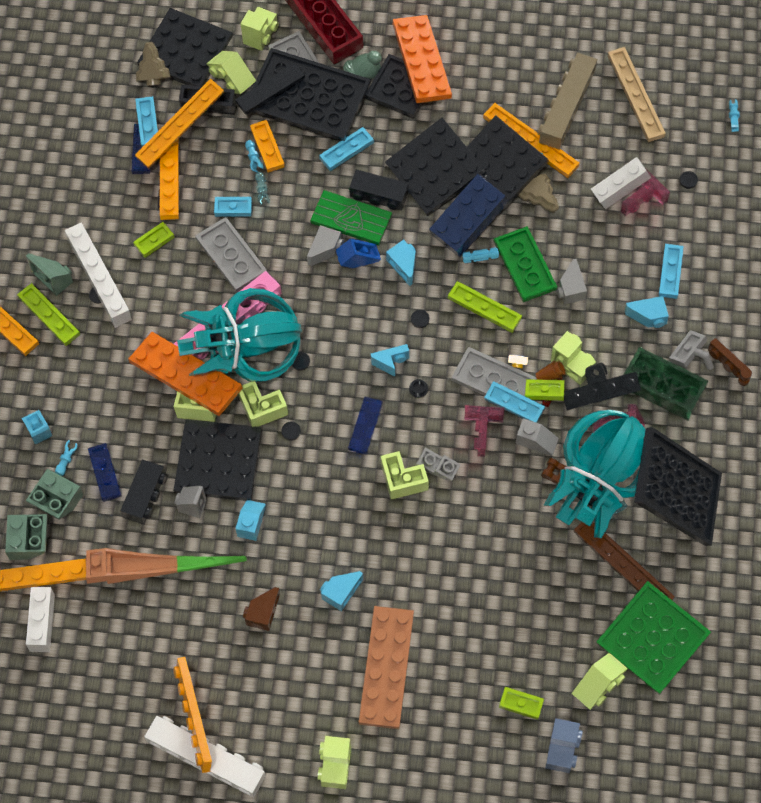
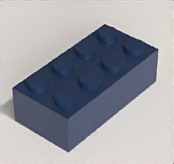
M477 174L429 230L433 237L460 258L462 253L472 245L508 204L507 198L502 192Z

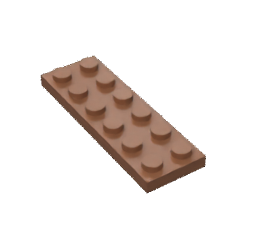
M374 606L359 725L392 729L400 728L414 610Z

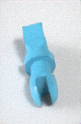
M735 99V103H732L730 100L729 118L731 119V130L736 132L739 131L738 118L740 117L738 101Z
M248 140L245 143V147L249 151L251 170L258 173L257 166L262 169L264 166L259 159V153L255 150V143Z
M70 440L66 442L64 454H61V461L55 469V473L60 476L65 474L66 466L71 462V456L77 450V443H75V447L69 451L68 445Z

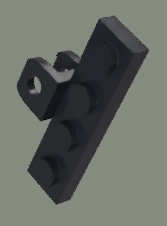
M604 363L590 365L585 369L588 384L565 390L564 402L566 409L570 410L641 391L637 371L609 378ZM594 369L599 372L598 375L594 373Z

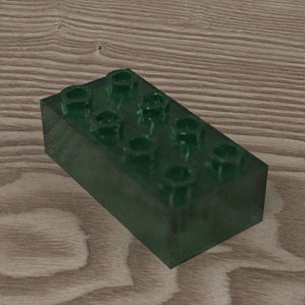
M641 347L638 348L624 373L628 374L637 371L642 390L633 392V394L688 421L708 384V380Z

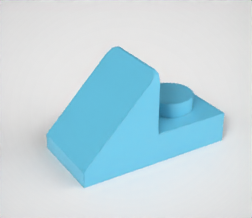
M407 344L371 353V364L392 376H395L393 363H402L409 359Z
M39 410L22 418L35 444L52 436L50 428Z

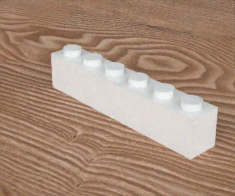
M82 222L66 229L67 239L114 327L116 328L131 321L129 309Z
M156 716L144 736L146 742L201 770V767L197 766L195 760L196 748H192L191 744L192 731L183 725L180 727L174 725V721L166 716H163V718ZM206 738L212 760L211 771L207 772V774L254 798L266 777L263 767L254 762L252 765L245 762L243 756L237 753L232 755L227 752L224 746L220 744L215 746L209 743L210 740Z

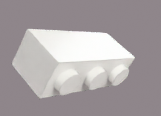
M636 157L595 185L591 190L601 205L607 209L648 181L651 176Z
M31 587L26 646L30 652H50L55 598L51 587Z

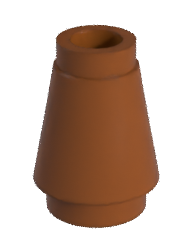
M559 360L552 361L536 372L537 380L562 378V375L566 373L564 365Z

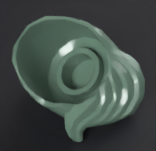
M378 51L361 54L353 60H347L343 66L344 71L373 79L381 68L382 56Z

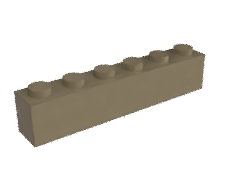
M577 52L575 59L572 58L570 60L569 72L565 71L563 85L559 84L556 92L557 98L552 99L551 110L547 111L544 117L545 123L539 127V143L560 150L596 71L598 59Z

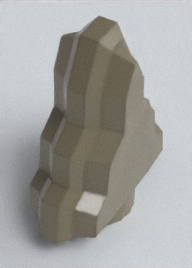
M146 42L143 49V60L139 63V71L136 72V82H146L147 86L161 85V80L171 78L170 72L165 67L164 60L159 58L158 49L154 43Z
M546 174L534 177L518 195L523 201H529L533 205H540L547 211L554 213L559 209L557 199L552 194L551 180Z

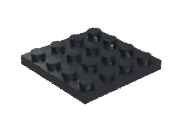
M169 8L149 42H153L158 49L159 58L164 60L165 67L169 69L170 79L185 85L204 86L211 74L207 63L221 51H225L233 37V33ZM143 53L137 61L138 66L139 63L143 60Z
M496 115L467 146L486 170L481 177L502 192L507 198L508 204L498 215L508 207L549 162L548 158Z
M443 117L385 161L399 181L408 183L409 194L427 216L431 215L462 191L477 174L481 176L486 172L484 167Z
M185 419L174 493H181L183 487L202 486L206 497L251 501L262 428Z

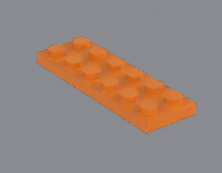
M422 15L393 19V28L416 103L451 99L452 92L428 16Z
M151 332L128 358L129 362L218 416L224 412L243 389L242 384L220 371H210L202 375L189 376L192 371L205 362L193 355L179 356L178 346L154 332Z

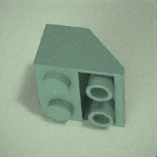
M47 469L26 499V502L60 520L74 510L82 498L83 492L79 485Z
M47 514L7 515L5 553L9 560H30L46 553Z

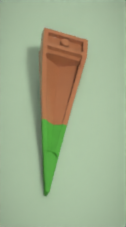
M109 548L86 550L87 584L105 581L111 584L244 562L247 559L246 556L196 557L158 555Z

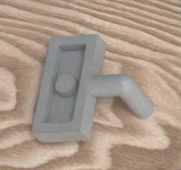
M691 330L669 357L672 363L687 368L694 357L698 356L703 359L707 370L714 368L709 353L701 350L707 342L706 336Z

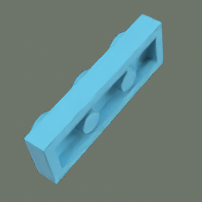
M153 96L135 99L142 147L158 132Z
M362 127L346 137L345 141H340L320 154L319 159L329 171H332L372 145L374 139Z
M665 244L659 288L660 297L674 299L678 297L684 246Z
M494 381L484 397L486 401L536 423L545 409V406Z

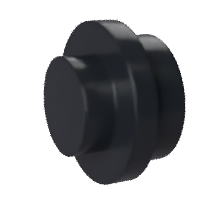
M421 379L414 380L409 386V392L415 398H422L428 393V385Z

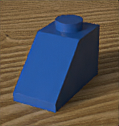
M349 239L336 249L338 261L344 267L357 268L381 260L376 244Z

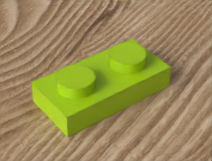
M162 222L135 240L133 244L142 256L146 258L175 237L166 224Z
M526 379L525 397L531 400L564 401V380Z
M505 687L499 708L538 720L544 699Z

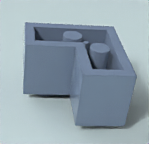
M555 718L546 769L570 774L571 767L575 768L577 756L574 755V750L579 748L583 732L579 730L580 723Z

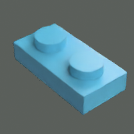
M215 197V217L251 216L252 197Z

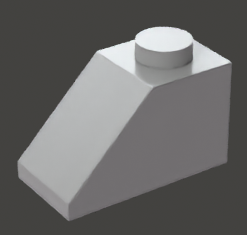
M320 225L307 255L308 265L313 266L336 255V249L343 244L340 231Z
M577 259L572 260L560 279V284L557 288L558 297L563 299L564 305L586 300L587 289Z
M523 418L517 433L516 444L553 456L559 438L542 424Z
M202 486L183 487L181 493H178L175 498L178 512L197 518L201 517L207 502Z

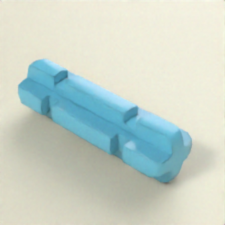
M496 247L490 248V250L481 249L472 251L473 253H470V251L462 253L464 263H470L471 260L476 262L489 260L490 257L491 259L499 257Z

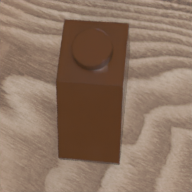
M274 587L250 601L249 607L246 606L243 613L247 626L270 631L280 597L279 588Z

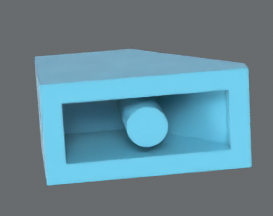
M402 240L386 252V261L411 286L413 283L416 250L411 244H407L405 240Z
M663 296L626 303L625 315L644 326L660 328L667 324L669 315Z
M250 500L245 502L236 525L237 537L257 541L266 507L265 503Z
M358 571L331 577L329 582L325 581L320 589L322 600L342 611L362 583L363 573Z

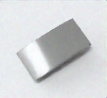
M425 447L415 466L424 464L425 471L442 479L452 481L461 464L445 455L441 457Z

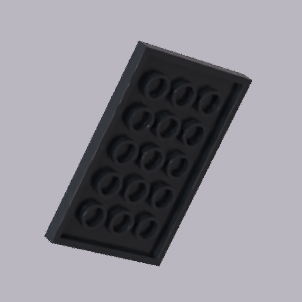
M271 48L253 88L294 62L305 74V79L252 112L333 139L345 141L370 86L371 79Z
M646 428L634 503L702 545L712 546L722 473L655 428Z

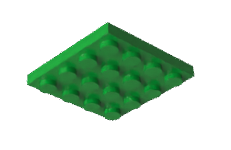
M647 581L596 643L660 695L711 634V631Z

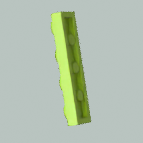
M458 281L448 294L449 300L511 333L514 332L522 319L521 314Z
M32 283L17 294L18 298L65 346L80 335V332Z

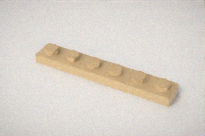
M625 47L609 51L608 58L647 141L651 142L664 138L666 133Z

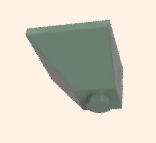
M28 253L26 255L32 273L56 296L73 283L72 272L67 266L63 267L57 261Z

